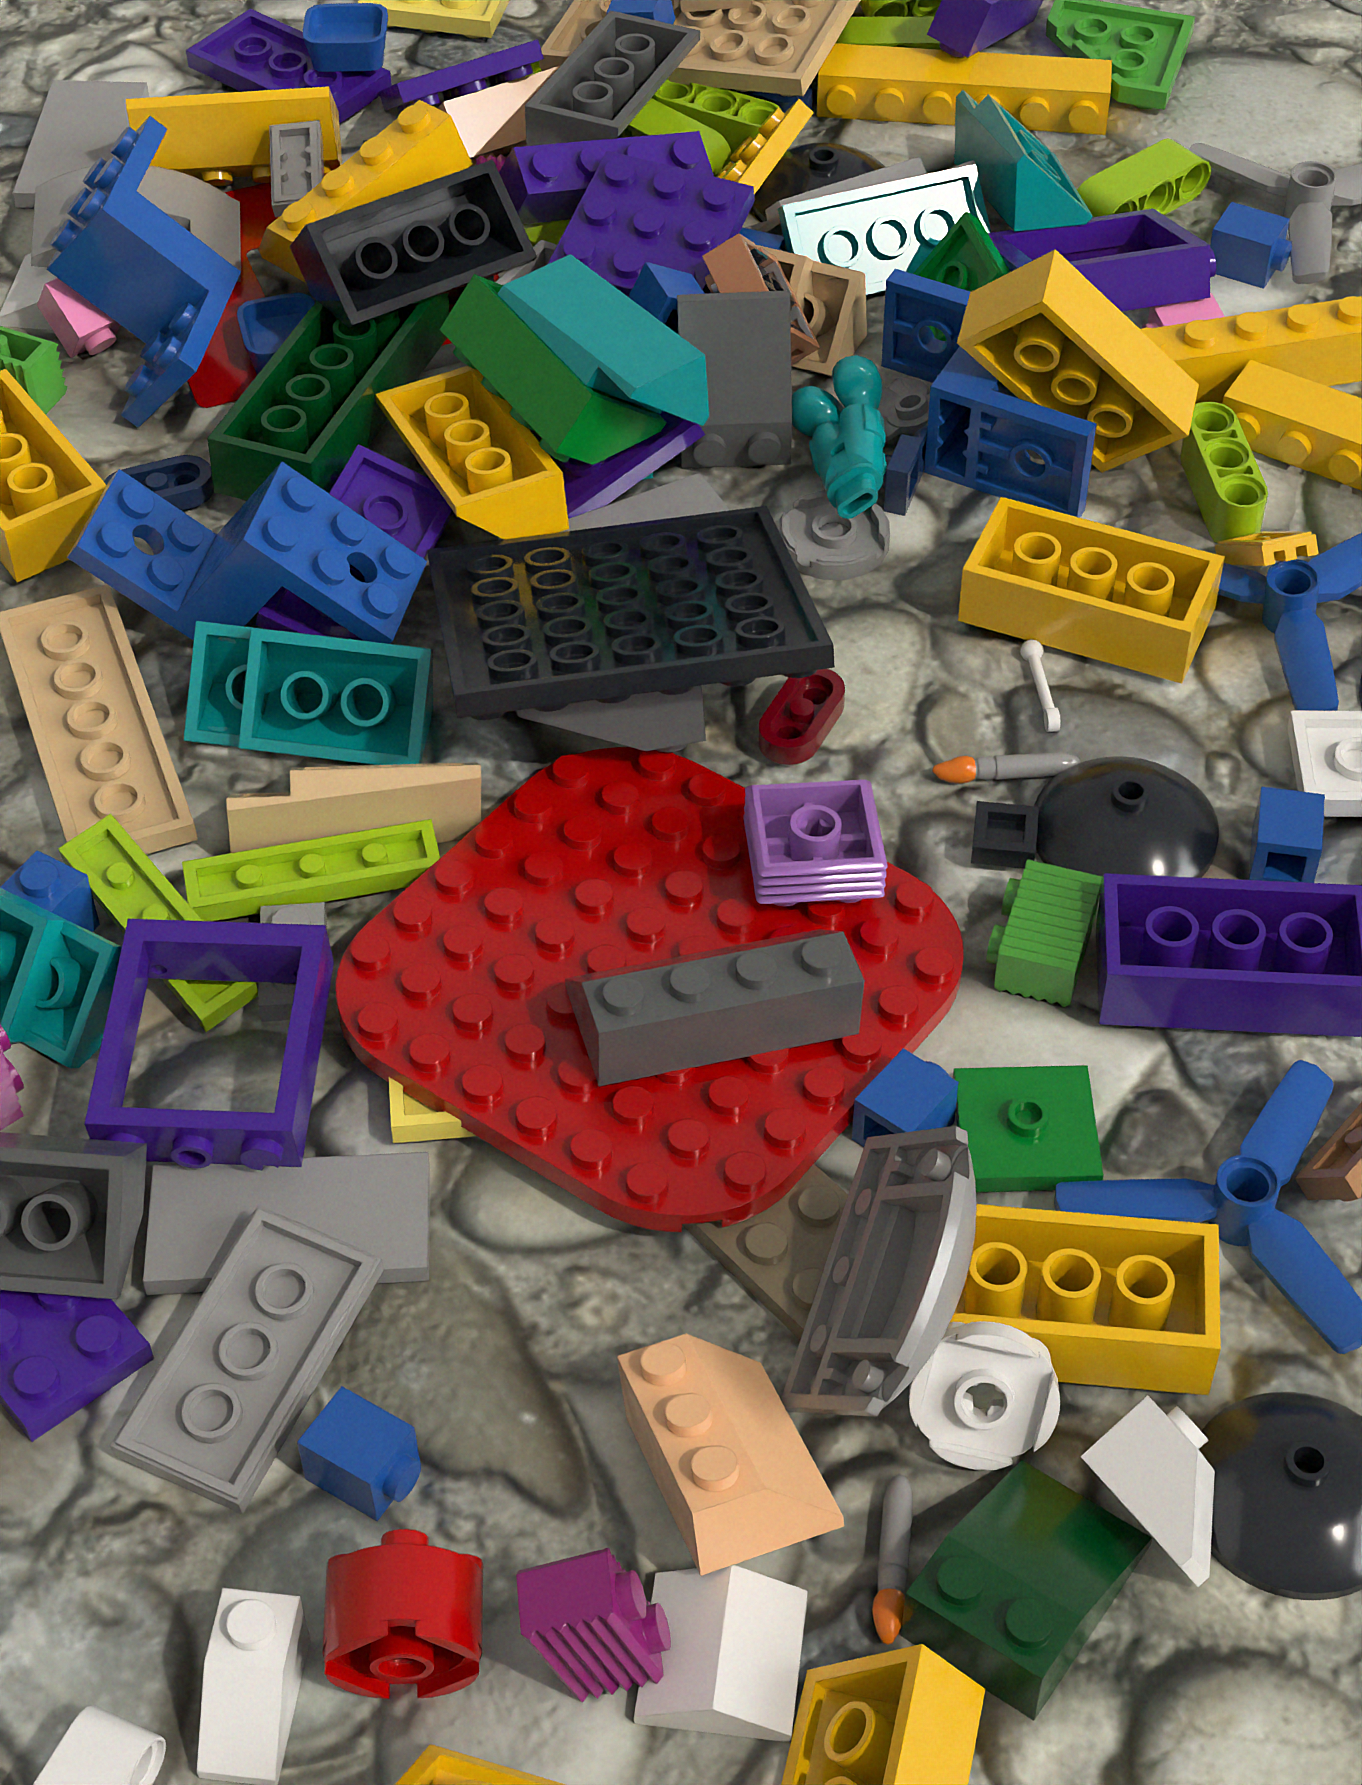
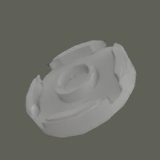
M823 490L804 495L794 501L793 509L787 512V514L784 511L779 519V532L797 570L808 576L822 580H847L866 575L882 563L889 551L890 521L882 508L877 504L872 505L854 518L845 519L839 516L837 509L829 502L826 491Z

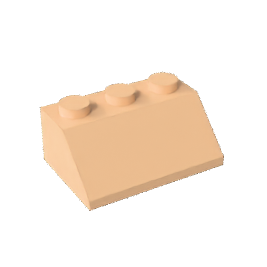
M560 66L445 101L438 107V109L452 116L473 163L470 167L476 165V159L480 155L485 159L490 155L496 158L500 154L510 153L513 147L527 146L525 105Z
M687 1333L617 1356L627 1421L700 1576L844 1527V1518L761 1362Z

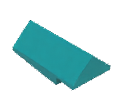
M964 90L956 96L954 164L958 166L968 161H975L983 197L1013 231L1085 225L1093 218L1055 154L988 94L978 104Z
M571 254L503 285L497 295L586 386L654 412L661 413V411H665L702 426L708 420L709 402L705 354Z
M196 621L183 741L374 765L421 764L434 709L433 649Z
M0 888V1025L5 1030L10 1042H23L70 1069L80 1068L101 1047L122 946Z

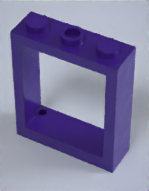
M1153 208L1093 217L1085 225L1024 231L1006 230L988 233L1010 272L1056 249L1120 311L1210 298V277H1215L1216 259L1210 245Z
M128 919L84 1122L89 1138L147 1143L146 1161L176 1162L188 1168H204L210 1164L245 1165L260 1171L263 1170V1166H275L277 1168L279 1166L302 1167L334 966L326 925ZM148 978L296 983L274 1113L122 1107Z

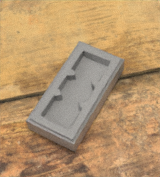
M319 120L269 125L271 198L275 217H280L290 204L299 201L317 186L324 177L323 136Z

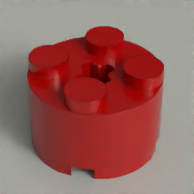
M412 1529L388 1531L382 1535L381 1545L335 1555L328 1559L322 1647L325 1662L324 1674L328 1681L354 1694L371 1698L390 1699V1684H417V1698H433L461 1690L476 1680L479 1675V1662L482 1657V1559L470 1554H459L445 1548L429 1546L428 1536L421 1531Z

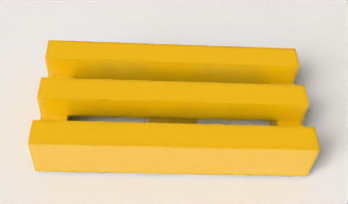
M1263 531L1218 541V544L1215 545L1216 554L1225 556L1224 563L1230 565L1267 566L1275 564V561H1290L1297 559V556L1308 557L1319 554L1316 534L1303 531Z

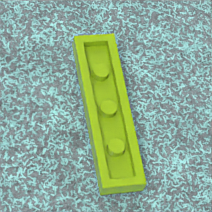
M109 814L58 848L66 865L87 874L93 898L124 935L128 919L202 921L112 814ZM162 979L205 1032L258 997V989L255 982Z
M432 819L188 860L183 861L182 866L188 904L202 921H218L258 914L261 911V906L319 903L407 888L440 859Z

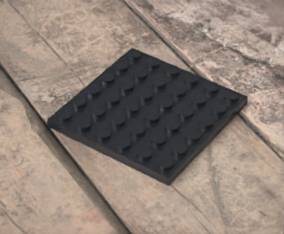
M767 506L427 549L457 718L471 717L476 720H492L503 716L508 711L533 708L537 711L552 712L561 710L569 703L597 700L601 703H618L627 700L634 694L658 691L666 695H678L690 691L694 686L721 683L725 686L737 687L750 684L755 678L783 675L789 678H804L813 675L820 669L835 668L833 642Z

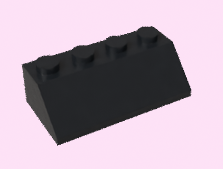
M493 159L306 224L289 246L311 295L348 328L464 287L469 283L474 274L488 278L534 261L537 258Z

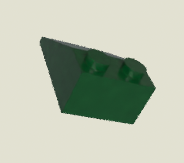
M1021 1460L945 1537L905 1593L901 1637L914 1645H925L985 1688L986 1691L1034 1721L1150 1547L1152 1537Z

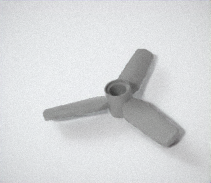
M1194 143L1191 145L1189 150L1209 162L1211 168L1266 192L1285 197L1283 217L1290 218L1288 234L1289 241H1292L1290 254L1292 280L1298 284H1312L1328 277L1332 243L1331 206H1353L1362 203V163L1334 170L1331 166L1322 162L1305 161L1295 165L1289 176L1204 143Z

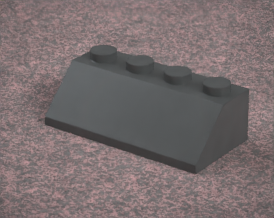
M610 10L525 105L527 146L614 139L619 137L700 41V30Z
M818 929L565 978V987L598 1086H604L859 1034L865 980L844 932Z
M0 1132V1290L118 1299L121 1296L143 1215L147 1143Z

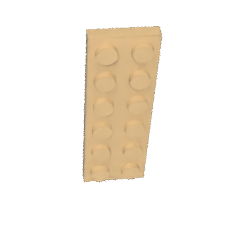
M107 584L1 611L0 635L66 843L109 814L113 815L145 854L198 840L191 812L110 586Z

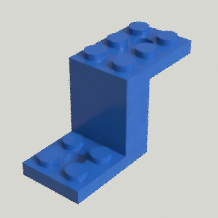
M151 116L136 131L128 126L110 150L114 156L108 162L100 157L90 168L83 179V183L89 189L83 188L69 206L66 213L73 219L72 221L67 219L51 240L50 245L56 249V252L46 269L146 343L140 354V357L145 360V364L137 368L124 388V391L130 394L121 413V416L138 428L197 372L241 273L240 270L137 192L167 131V128Z
M894 269L886 280L881 367L932 383L930 386L924 473L999 498L1004 497L1080 518L1086 507L1096 423L1019 399L957 344L970 291ZM928 326H934L941 330L947 341L936 339ZM1026 450L1036 452L1041 456L1045 464H1038L1030 460Z
M281 462L218 534H215L119 469L108 482L67 556L69 560L193 641L196 621L245 626L283 586L362 640L390 644L395 638L427 563L425 559L284 462ZM134 537L146 541L152 548L154 555H149L139 550L134 544ZM349 565L356 567L362 573L366 583L355 579L351 575Z

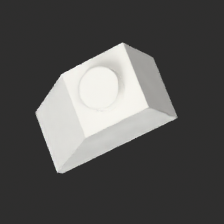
M1147 1395L1092 1445L1081 1458L1195 1585L1199 1587L1209 1578L1215 1470L1199 1451V1448L1208 1439L1178 1406L1166 1415Z
M229 1588L222 1589L204 1660L197 1774L199 1778L254 1785H278L311 1640L300 1596Z

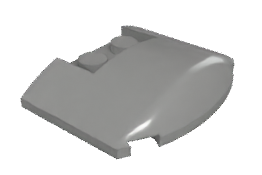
M149 166L137 192L241 271L240 201L231 198L218 188L196 177L171 169ZM91 167L67 172L45 183L36 185L31 266L48 267L56 252V249L50 245V242L67 219L72 221L73 218L66 212L80 191L85 187L89 189L83 183V179ZM241 273L238 277L237 282H241Z
M957 1126L867 1137L781 1397V1401L787 1411L878 1416L880 1411L913 1381L930 1359L955 1313L965 1285L976 1233L977 1200L975 1175L968 1147L967 1131Z

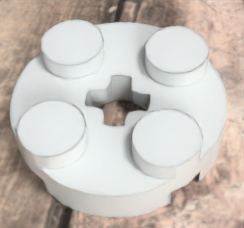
M979 1321L965 1324L962 1322H951L930 1359L909 1384L910 1414L915 1426L917 1427L918 1423L921 1432L929 1438V1446L946 1461L974 1470H997L1012 1465V1457L1024 1454L1032 1446L1033 1453L1043 1446L1052 1435L1058 1421L1060 1411L1059 1385L1048 1348L1040 1340L1030 1337L1017 1328L1002 1323ZM979 1383H991L995 1385V1390L1004 1393L1005 1396L1003 1400L991 1399L987 1409H978L973 1407V1395L967 1393L966 1390L971 1386H977Z

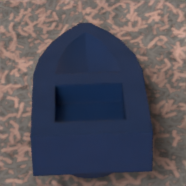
M928 424L917 430L912 436L901 434L893 455L885 454L887 466L881 488H885L884 512L902 516L906 515L925 468Z

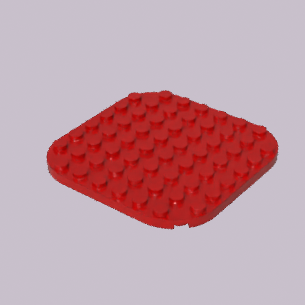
M610 747L590 750L575 755L561 756L553 764L536 773L370 920L356 934L342 956L336 977V1002L340 1027L348 1045L359 1060L387 1082H389L390 1077L403 1085V1092L436 1112L446 1111L461 1120V1127L597 1210L634 1226L657 1231L682 1233V1224L720 1220L721 1228L750 1219L770 1208L795 1186L809 1168L853 1121L854 1099L903 1048L913 1053L949 1012L960 987L964 958L963 941L958 924L950 909L928 884L887 862L888 867L886 869L885 895L881 898H866L855 903H845L838 900L799 902L787 907L778 906L773 903H758L756 901L744 824L745 787L692 760L673 754V752L643 751L632 747ZM818 929L844 932L865 980L859 1034L598 1086L565 987V978Z

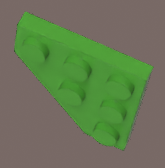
M1055 0L1047 17L1045 35L1070 58L1112 60L1110 95L1117 102L1132 104L1140 109L1156 108L1165 110L1193 34L1195 16L1098 0Z

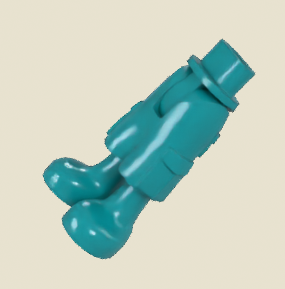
M857 355L845 357L839 360L833 367L832 381L839 401L827 391L814 386L800 388L792 394V425L799 432L812 437L809 441L813 468L821 478L829 502L837 509L839 516L845 519L856 517L877 502L878 490L883 484V475L886 472L887 466L885 453H883V447L886 442L884 419L880 411L877 410L882 398V379L878 368L871 360Z

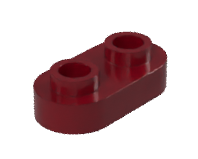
M830 669L817 670L813 675L804 678H788L759 721V748L762 754L769 760L784 765L799 764L812 758L844 710L845 684L843 679Z

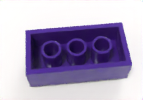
M1103 873L1096 918L1099 1024L1362 1037V885Z

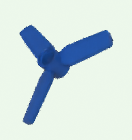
M1362 533L1310 559L1309 562L1300 559L1278 561L1269 568L1266 576L1257 571L1223 563L1218 594L1241 602L1263 604L1262 621L1264 626L1275 634L1274 642L1295 710H1338L1339 700L1324 622L1316 615L1317 603L1340 600L1362 586Z
M1303 1060L1293 1063L1240 1145L1239 1155L1230 1157L1219 1167L1214 1185L1188 1178L1057 1183L1054 1197L1056 1211L1194 1223L1208 1220V1224L1219 1225V1239L1234 1246H1248L1251 1259L1336 1353L1346 1354L1362 1346L1361 1298L1300 1221L1275 1209L1280 1188L1290 1181L1333 1091L1334 1084L1332 1079L1317 1065Z

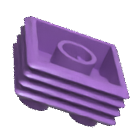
M847 780L750 785L745 788L744 824L756 901L758 903H773L784 907L810 901L838 900L845 903H855L862 899L881 898L885 895L884 887L886 886L885 878L887 877L886 869L888 865L870 781Z

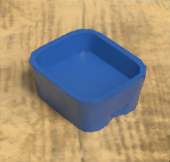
M338 3L319 4L307 9L303 24V39L310 55L313 69L322 72L374 71L380 69L384 63L388 24L387 8L381 4Z
M288 293L247 301L238 308L237 319L244 346L257 375L315 304L310 295Z

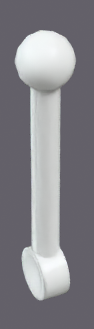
M1027 640L1022 644L1020 653L1023 659L1029 662L1044 712L1046 732L1060 731L1059 710L1057 707H1054L1040 659L1043 655V646L1037 640Z

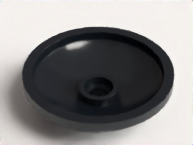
M808 143L793 146L786 150L755 193V201L751 210L761 222L767 221L765 210L779 200L885 168V166L872 155L842 144Z
M1113 756L1081 762L1054 776L1043 787L1034 806L1039 807L1036 851L1043 863L1100 876H1103V873L1202 878L1210 868L1216 855L1219 825L1214 808L1208 798L1194 783L1180 773L1146 759Z
M1271 1392L1251 1396L1233 1403L1216 1414L1202 1429L1201 1432L1207 1437L1208 1441L1199 1448V1451L1215 1470L1211 1554L1215 1559L1246 1583L1268 1593L1290 1599L1327 1600L1347 1596L1362 1590V1416L1332 1400L1297 1392ZM1295 1463L1309 1464L1316 1468L1318 1472L1305 1473L1298 1469Z

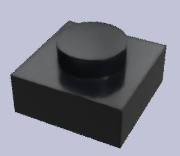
M977 801L971 864L1025 869L1027 859L1035 861L1039 807Z

